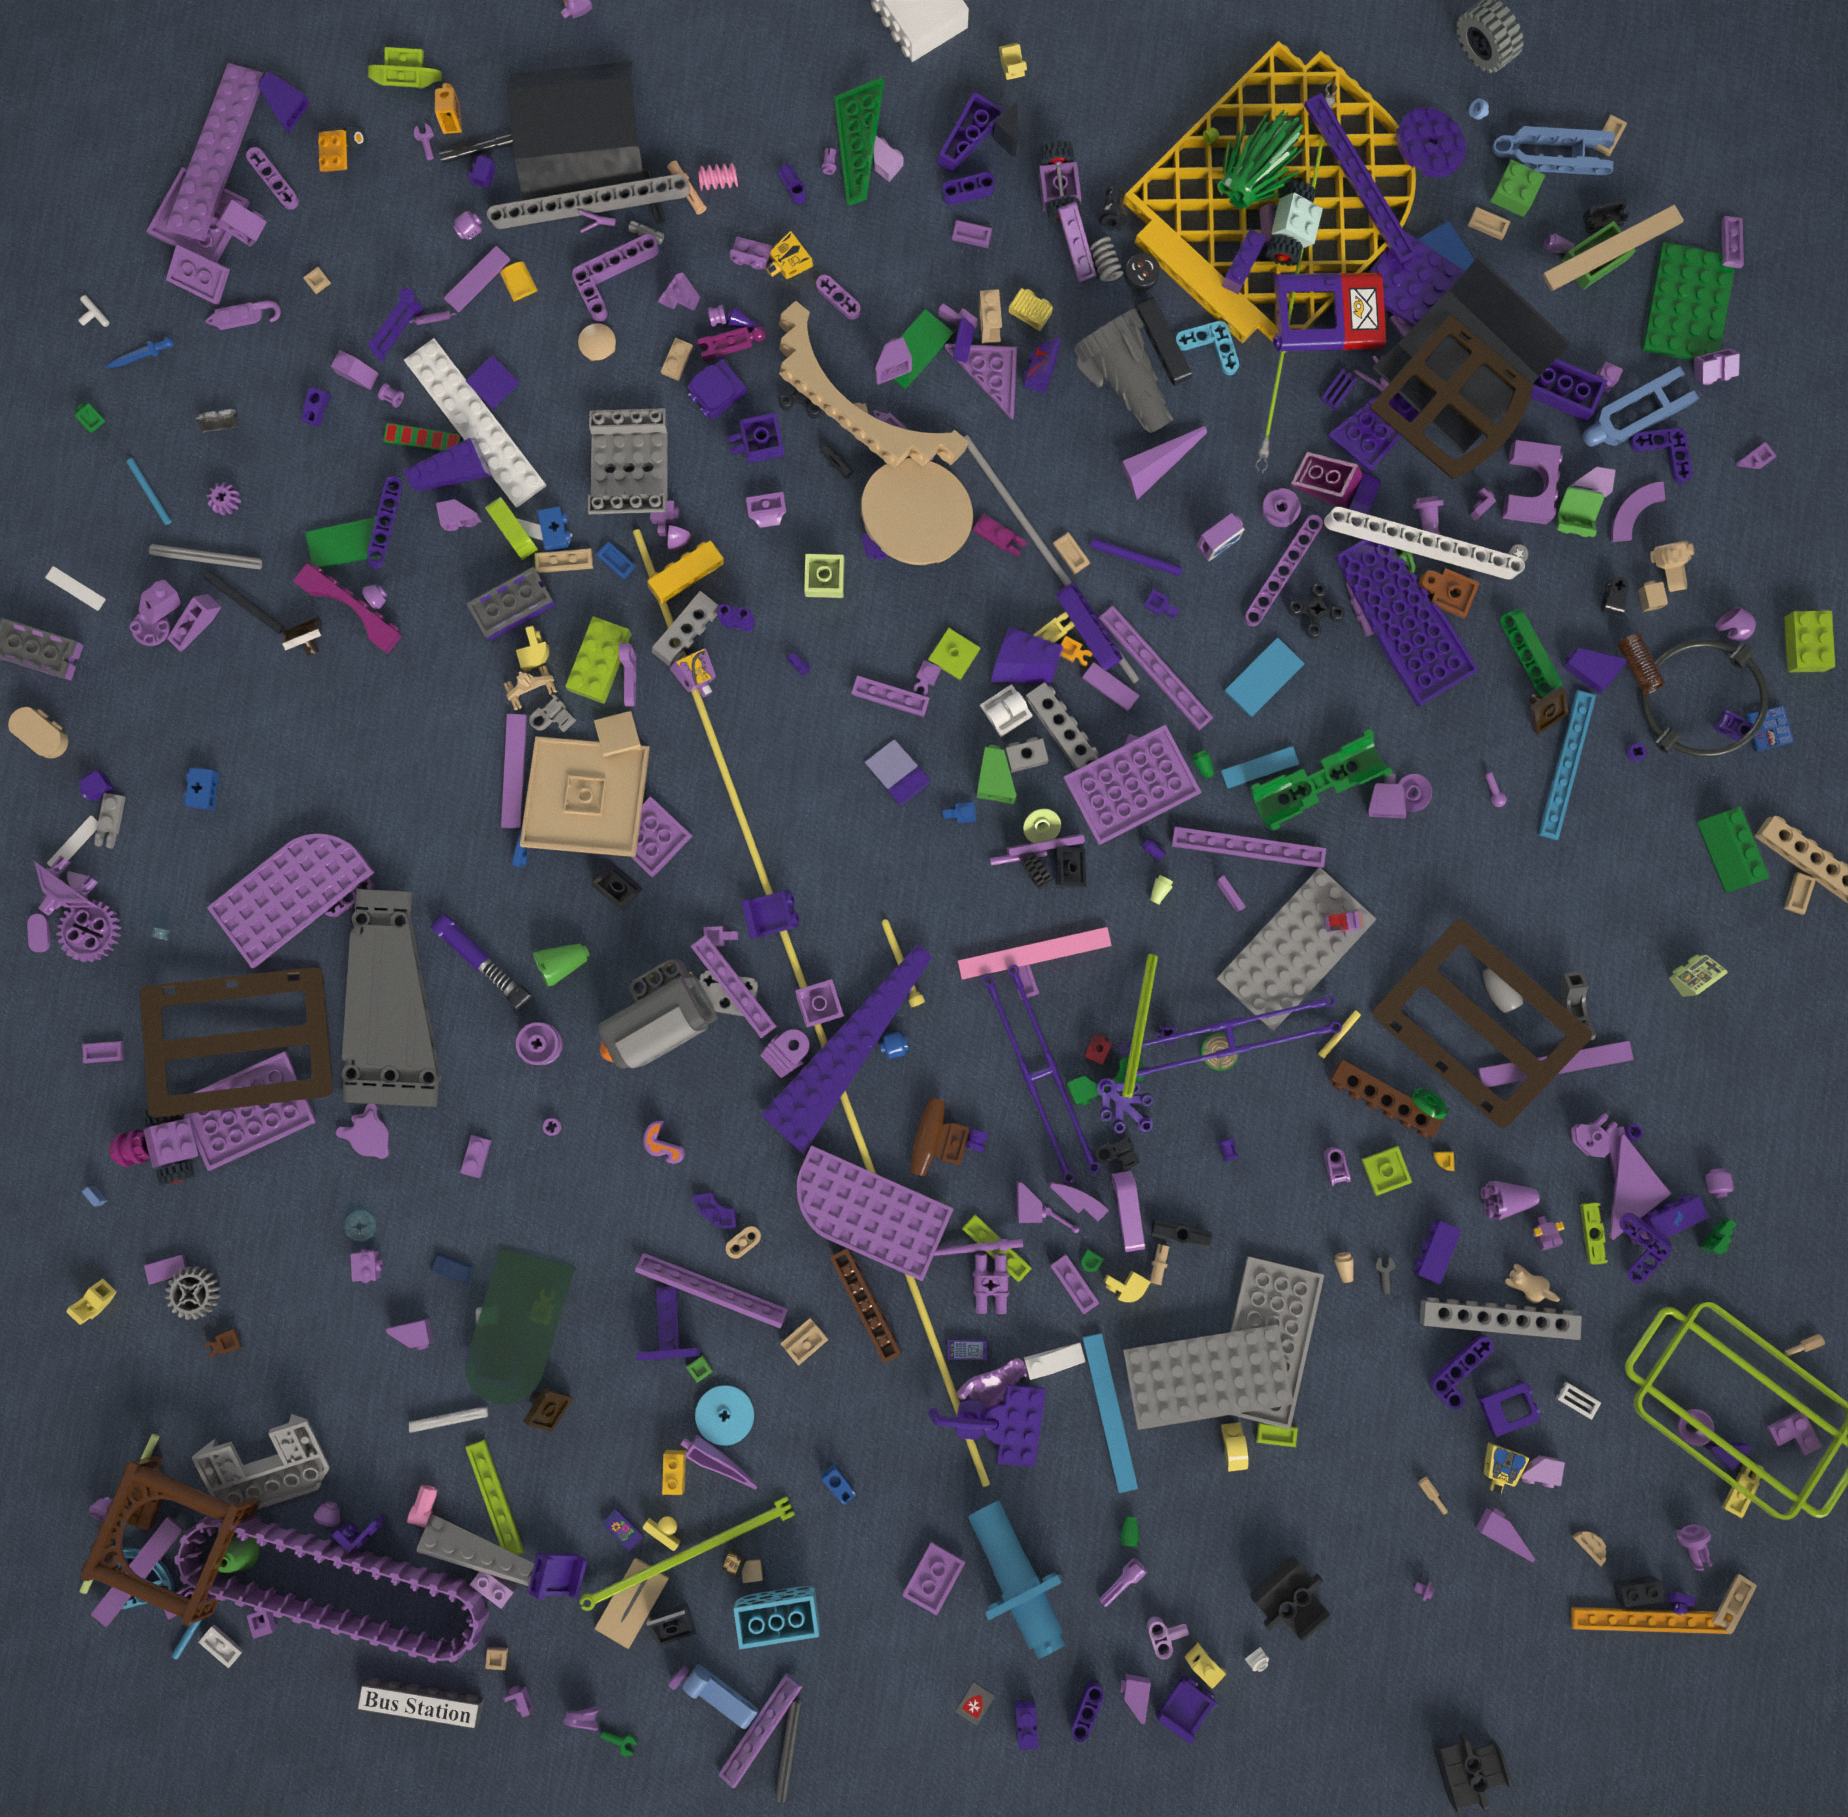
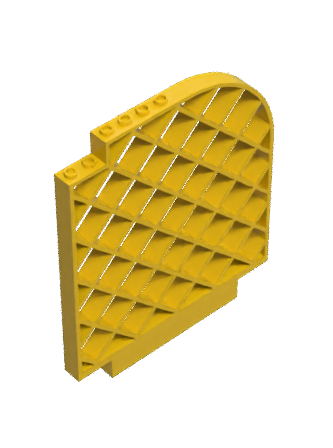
M1279 41L1125 194L1123 201L1147 225L1136 236L1135 244L1144 253L1155 257L1160 268L1217 321L1225 322L1229 332L1242 344L1257 328L1273 342V337L1278 332L1274 274L1296 272L1297 264H1291L1290 266L1284 264L1283 266L1281 263L1275 264V261L1254 263L1250 273L1273 272L1274 293H1248V277L1239 294L1222 287L1225 278L1220 273H1227L1233 262H1215L1214 242L1240 241L1241 247L1249 230H1246V210H1260V208L1268 203L1278 205L1279 198L1275 196L1254 202L1247 209L1244 208L1243 210L1232 205L1229 202L1230 199H1213L1212 179H1222L1223 167H1212L1211 148H1227L1228 141L1231 143L1230 148H1233L1236 136H1219L1215 143L1208 145L1203 136H1196L1203 128L1204 131L1211 128V120L1214 117L1236 116L1237 132L1239 131L1241 135L1243 116H1264L1267 112L1269 124L1272 120L1275 121L1276 116L1282 110H1285L1282 116L1287 112L1288 116H1301V124L1304 127L1301 130L1298 142L1293 147H1305L1302 151V166H1285L1280 171L1288 168V171L1278 178H1283L1294 171H1299L1298 174L1291 178H1303L1305 185L1307 183L1310 184V178H1313L1315 166H1310L1309 147H1319L1321 135H1309L1308 116L1310 115L1304 107L1305 101L1308 100L1307 85L1329 84L1331 81L1332 94L1336 92L1333 95L1334 100L1333 104L1331 103V110L1340 125L1341 115H1365L1366 134L1346 135L1353 146H1366L1367 165L1365 167L1374 182L1375 177H1407V196L1384 197L1390 208H1405L1399 223L1401 227L1405 224L1410 213L1416 188L1415 166L1412 168L1404 158V165H1375L1374 146H1397L1396 131L1399 125L1392 116L1373 99L1369 92L1364 91L1356 80L1351 79L1342 67H1338L1329 55L1320 51L1305 66L1299 57H1295L1286 45H1282ZM1277 56L1293 72H1274V57ZM1267 65V73H1259ZM1318 65L1325 72L1311 71ZM1246 85H1268V104H1243L1242 89ZM1275 85H1300V103L1275 104ZM1340 86L1358 103H1340ZM1236 96V104H1228ZM1373 117L1383 125L1389 134H1374ZM1244 135L1238 159L1249 135ZM1324 140L1323 146H1328ZM1183 148H1205V167L1179 168V152ZM1335 157V166H1319L1317 178H1335L1336 197L1314 198L1313 203L1323 209H1336L1337 229H1318L1315 240H1337L1338 261H1313L1312 245L1305 247V261H1301L1299 271L1306 272V274L1313 272L1346 273V271L1364 273L1388 247L1385 242L1378 249V240L1384 239L1370 215L1369 229H1344V209L1365 207L1359 197H1343V177H1346ZM1173 159V168H1164ZM1180 179H1206V199H1180ZM1151 180H1173L1174 199L1148 200L1147 184ZM1278 189L1271 191V193H1278ZM1140 191L1142 195V200L1138 196H1136ZM1207 210V231H1181V211ZM1213 210H1239L1240 230H1214ZM1154 211H1174L1175 231ZM1345 240H1369L1370 258L1368 260H1345ZM1187 242H1208V262ZM1333 292L1295 293L1294 304L1307 303V322L1304 325H1289V328L1291 330L1309 329L1334 304ZM1287 293V304H1290L1292 293ZM1314 303H1325L1314 314ZM1253 304H1274L1275 324Z

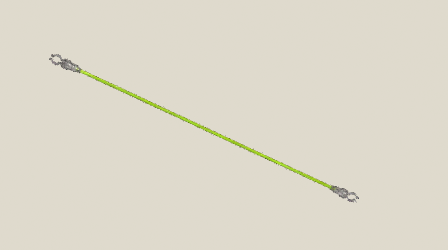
M1326 87L1325 92L1327 95L1325 100L1332 110L1336 92L1330 95ZM1322 135L1312 181L1314 189L1324 142ZM1302 248L1295 274H1299L1304 248ZM1296 292L1291 294L1288 310L1289 325ZM1285 351L1280 353L1266 433L1262 440L1261 448L1258 451L1259 460L1257 462L1264 459L1266 468L1268 466L1266 459L1270 452L1269 433Z

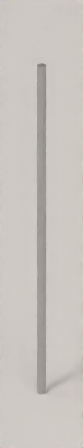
M966 435L964 438L969 441L967 448L1066 587L1071 583L1070 579L970 437ZM1122 655L1123 659L1119 664L1134 684L1140 679Z

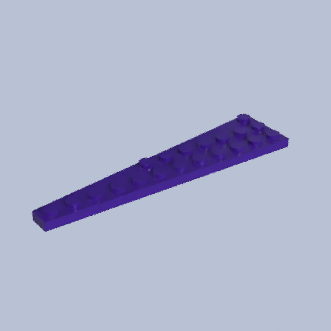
M1398 392L1389 401V405L1408 422H1413L1420 414ZM1380 394L1371 399L1364 407L1359 409L1327 436V438L1369 473L1402 437L1369 409L1370 405Z
M919 944L761 1114L802 1154L806 1152L932 959V956Z

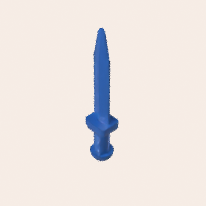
M165 337V340L155 344L149 341L147 342L148 346L121 356L106 367H120L149 355L156 357L159 355V350L167 347L172 348L174 342L169 337Z

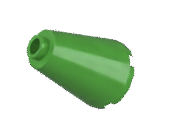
M580 943L533 953L537 967L548 988L587 962V957L590 956L586 946H582Z
M235 1532L218 1571L244 1572L253 1567L260 1554L259 1543H256V1538L249 1536L246 1540L242 1541L241 1538L237 1537L238 1533Z

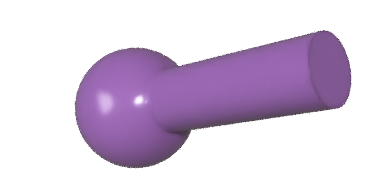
M1493 773L1485 774L1492 792L1491 803L1495 807L1504 806L1507 798L1504 793L1499 791Z

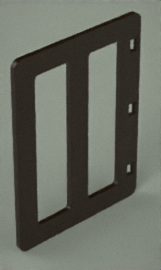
M1461 919L1455 920L1373 1009V1016L1378 1022L1500 1128L1508 1127L1592 1038V1032L1589 1028ZM1459 945H1463L1565 1034V1038L1544 1060L1541 1061L1438 972V967ZM1421 986L1428 988L1527 1075L1524 1082L1506 1100L1500 1099L1401 1012V1007ZM1394 1020L1402 1026L1399 1032L1389 1025ZM1439 1060L1448 1067L1445 1072L1435 1065ZM1485 1100L1493 1106L1490 1112L1481 1105Z
M311 967L148 985L140 990L148 1111L151 1116L158 1118L324 1098L332 1094L333 1082L323 973L319 968ZM300 974V980L288 981L287 975ZM238 981V987L227 988L226 982ZM175 988V994L164 995L163 989ZM300 991L305 993L307 1023L305 1025L176 1040L164 1039L162 1008L166 1006ZM306 1044L310 1047L312 1077L308 1080L173 1096L168 1094L166 1063L169 1060Z

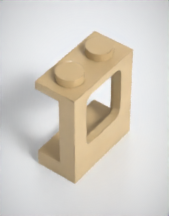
M999 289L980 291L979 319L982 344L1000 343L1001 341L1000 328H1002Z

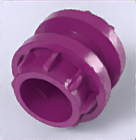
M139 1129L129 1133L117 1134L109 1146L112 1160L123 1167L132 1166L135 1163H145L150 1157L144 1132Z

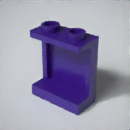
M782 890L763 897L741 901L750 939L799 927V915L794 909L795 899L790 890Z
M537 1553L527 1593L536 1599H545L546 1595H567L573 1599H578L587 1560L576 1553Z
M1182 1676L1156 1714V1717L1161 1724L1191 1745L1195 1740L1194 1733L1213 1706L1216 1708L1218 1703L1215 1699L1216 1696L1210 1690L1205 1689L1204 1691L1198 1687L1199 1683L1191 1677L1187 1679Z

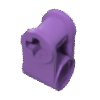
M1334 1147L1327 1148L1324 1152V1161L1330 1186L1343 1181L1350 1182V1173L1344 1153ZM1332 1152H1337L1338 1159L1332 1162L1330 1155Z

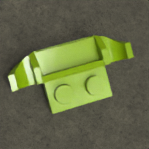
M385 47V65H369L368 77L383 86L424 88L434 82L442 81V71L423 68L424 51L422 49Z

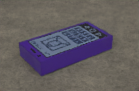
M948 1339V1360H987V1340Z

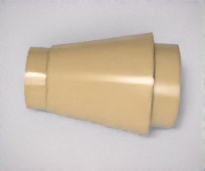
M1342 1252L1336 1254L1334 1262L1342 1282H1352L1353 1257H1351V1253Z

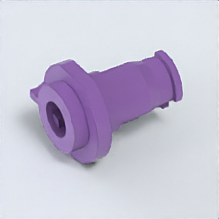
M1438 496L1416 499V504L1412 506L1413 510L1419 509L1423 530L1439 535L1438 506H1443L1444 502L1443 500H1438Z
M1692 1524L1685 1526L1682 1530H1676L1679 1544L1687 1547L1689 1557L1693 1562V1569L1703 1571L1702 1562L1708 1563V1566L1713 1565L1712 1560L1709 1558L1710 1554L1707 1546L1711 1539L1707 1528Z

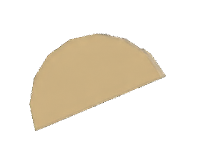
M1581 1531L1572 1535L1575 1541L1602 1567L1606 1561V1545L1603 1540L1589 1531Z

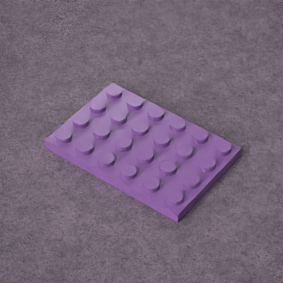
M1166 725L1063 777L1098 846L1202 793Z
M284 1051L194 1093L299 1081V1078L287 1051ZM308 1100L184 1114L185 1119L189 1118L194 1140L208 1171L317 1122Z

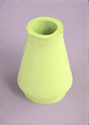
M1159 875L1158 879H1155L1149 900L1160 905L1163 898L1173 887L1171 886L1173 881Z

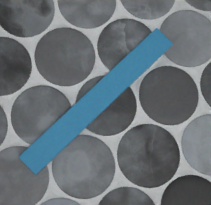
M1581 690L1575 692L1540 825L1539 836L1553 840L1559 839L1596 698L1595 694Z
M1102 1333L1082 1337L1118 1492L1122 1493L1138 1489Z

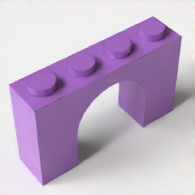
M1515 440L1510 446L1508 464L1535 469L1543 479V491L1541 495L1532 498L1509 495L1504 500L1503 519L1546 525L1554 519L1556 514L1554 501L1558 497L1556 484L1560 479L1558 467L1562 461L1561 446Z

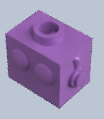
M361 1249L359 1252L350 1254L352 1282L361 1281L369 1283L370 1280L376 1281V1279L381 1278L380 1271L383 1269V1262L379 1258V1250L368 1251L367 1249Z

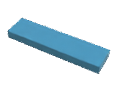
M1292 746L1221 770L1220 772L1226 789L1297 766L1299 762Z

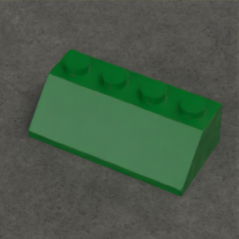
M1741 806L1696 822L1725 893L1770 878Z

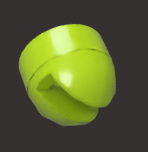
M1209 128L1203 131L1206 143L1211 145L1218 140L1219 132L1216 128Z

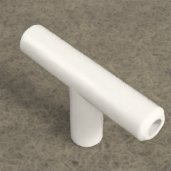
M83 295L80 300L89 311L79 318L78 321L85 325L92 318L96 317L104 327L108 326L110 322L86 295Z

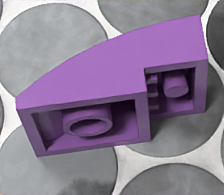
M1049 1182L1047 1184L1078 1214L1084 1208L1095 1220L1099 1221L1109 1211L1099 1201L1079 1189L1056 1182Z

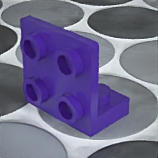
M383 1513L362 1534L359 1533L360 1531L356 1525L347 1522L332 1537L348 1553L353 1549L357 1551L371 1538V1535L381 1528L384 1524L382 1520L387 1515Z

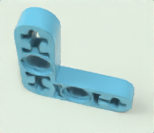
M1216 321L1181 331L1177 334L1175 340L1180 350H1189L1213 343L1223 373L1233 375L1237 372L1239 360L1229 328L1225 322ZM1217 327H1219L1220 330L1223 329V332L1221 334V340L1219 332H1215ZM1202 331L1206 334L1207 338L1199 340L1196 334ZM1181 337H1183L1184 340H1187L1185 345L1183 342H1179L1181 340ZM1227 344L1230 347L1229 352H1222L1220 345ZM1229 356L1230 364H1234L1233 369H1230V367H1226L1228 364L1227 357Z

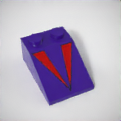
M1056 338L1038 345L1035 352L1031 351L1028 363H1031L1029 370L1025 369L1022 378L1025 381V388L1046 394L1057 361L1061 339Z

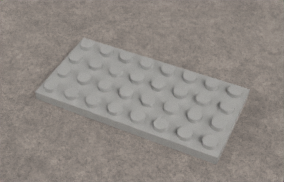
M1319 867L1216 980L1254 1015L1297 1006L1375 922L1376 918ZM1362 910L1364 928L1344 932H1327L1326 916ZM1290 1013L1259 1020L1271 1031H1274Z
M1247 1256L1230 1332L1278 1325L1294 1404L1231 1415L1287 1429L1291 1428L1323 1284V1274Z
M1278 1325L1123 1350L1137 1430L1294 1404Z

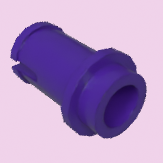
M796 652L791 653L786 660L798 671L799 675L802 674L804 676L811 669L809 663H805Z
M1148 838L1141 846L1144 848L1143 851L1149 852L1160 861L1166 854V851L1154 843V839Z

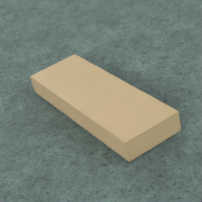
M591 548L534 553L535 569L538 573L593 569Z

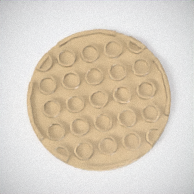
M906 458L896 468L889 464L882 466L869 479L861 499V517H863L865 529L872 541L874 540L887 555L904 563L927 565L942 562L961 549L971 531L973 510L966 489L950 471L931 461L922 467L912 458Z

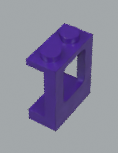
M1518 1380L1516 1381L1517 1384L1490 1395L1482 1394L1477 1396L1492 1435L1498 1437L1540 1420L1538 1416L1540 1410L1537 1404L1532 1401L1531 1395L1533 1393L1529 1384ZM1521 1393L1529 1415L1512 1422H1507L1501 1407V1401Z

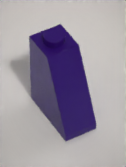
M268 71L261 77L257 86L285 131L289 133L310 105V102L303 93Z
M1579 648L1574 652L1571 650L1564 658L1566 662L1562 667L1600 694L1607 689L1627 660Z

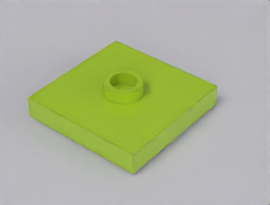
M948 628L928 661L961 680L981 648Z
M1399 1146L1361 1159L1375 1196L1412 1183Z

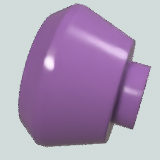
M371 585L363 588L362 593L373 609H381L386 601L385 596H387L383 587Z
M108 1497L99 1499L90 1506V1515L101 1522L105 1521L108 1514L107 1508L113 1500Z
M326 1502L315 1512L314 1519L317 1523L324 1526H336L341 1521L340 1508L334 1502Z

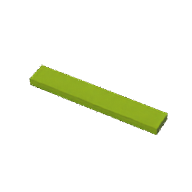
M484 1439L466 1446V1451L500 1547L516 1555L524 1553L525 1549L486 1440Z

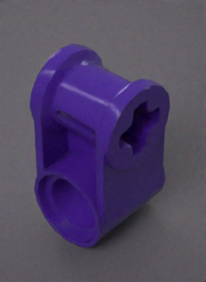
M1723 710L1721 713L1722 717L1719 723L1715 724L1714 729L1738 741L1744 736L1740 729L1744 728L1747 733L1753 724L1731 711Z

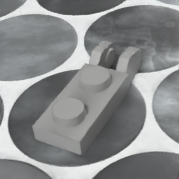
M104 793L94 841L96 846L103 844L105 832L109 833L106 841L107 848L115 846L125 803L124 796Z

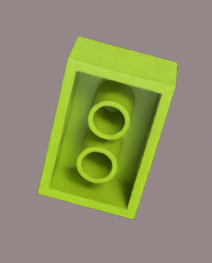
M1794 611L1786 615L1784 620L1788 672H1825L1834 668L1835 652L1832 611Z

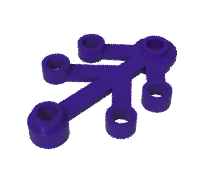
M1103 1078L1097 1083V1092L1102 1096L1100 1116L1103 1120L1108 1121L1112 1118V1112L1109 1109L1110 1097L1115 1101L1113 1128L1117 1133H1122L1125 1130L1123 1109L1136 1121L1140 1131L1148 1132L1153 1128L1151 1118L1147 1115H1141L1130 1105V1103H1142L1145 1106H1150L1153 1103V1098L1149 1093L1133 1095V1097L1128 1098L1116 1092L1123 1091L1124 1083H1115L1110 1078ZM1135 1081L1137 1087L1134 1089L1133 1094L1140 1091V1085L1137 1081ZM1105 1086H1110L1108 1090H1104ZM1146 1097H1150L1149 1101L1144 1102ZM1104 1112H1109L1107 1116H1103ZM1144 1123H1149L1147 1127H1143ZM1118 1124H1122L1121 1128H1116Z

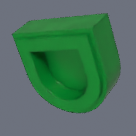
M1087 1248L1081 1258V1266L1088 1272H1094L1098 1270L1104 1259Z

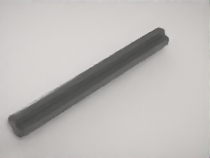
M793 1700L789 1706L775 1797L777 1802L786 1801L801 1705L799 1700Z

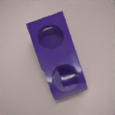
M309 387L303 406L302 421L314 426H320L331 395L325 391Z

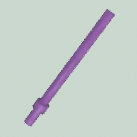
M999 1239V1242L938 1247L934 1256L998 1249L1000 1251H1008V1248L1023 1247V1239L1009 1241L1007 1239Z

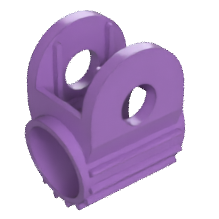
M788 1030L780 1037L776 1035L760 1056L782 1078L803 1064L801 1060L807 1056L810 1050V1042L803 1032ZM792 1040L799 1042V1048L795 1051H791L789 1048V1043Z

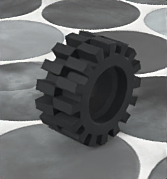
M1031 853L1020 861L1025 872L1038 889L1053 881L1046 867L1035 853Z

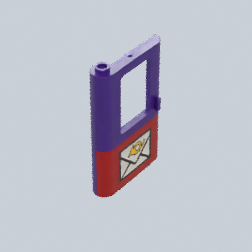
M1380 272L1274 274L1278 332L1273 337L1272 343L1277 351L1382 349L1385 346L1383 278ZM1287 292H1333L1335 329L1291 330L1289 328Z

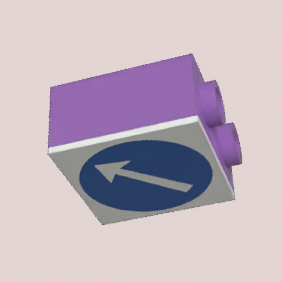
M1231 513L1201 535L1197 547L1208 561L1239 540L1245 530L1242 526V521L1238 516H1234Z

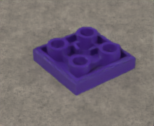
M491 356L466 380V383L492 409L520 384L494 356Z

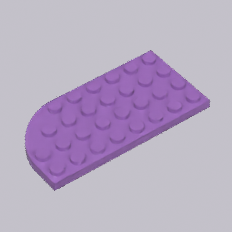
M309 834L290 841L207 908L250 967L255 968L375 872L361 853L349 842L332 835Z
M814 1146L810 1147L797 1178V1197L800 1209L808 1224L820 1236L923 1281L953 1212V1208Z

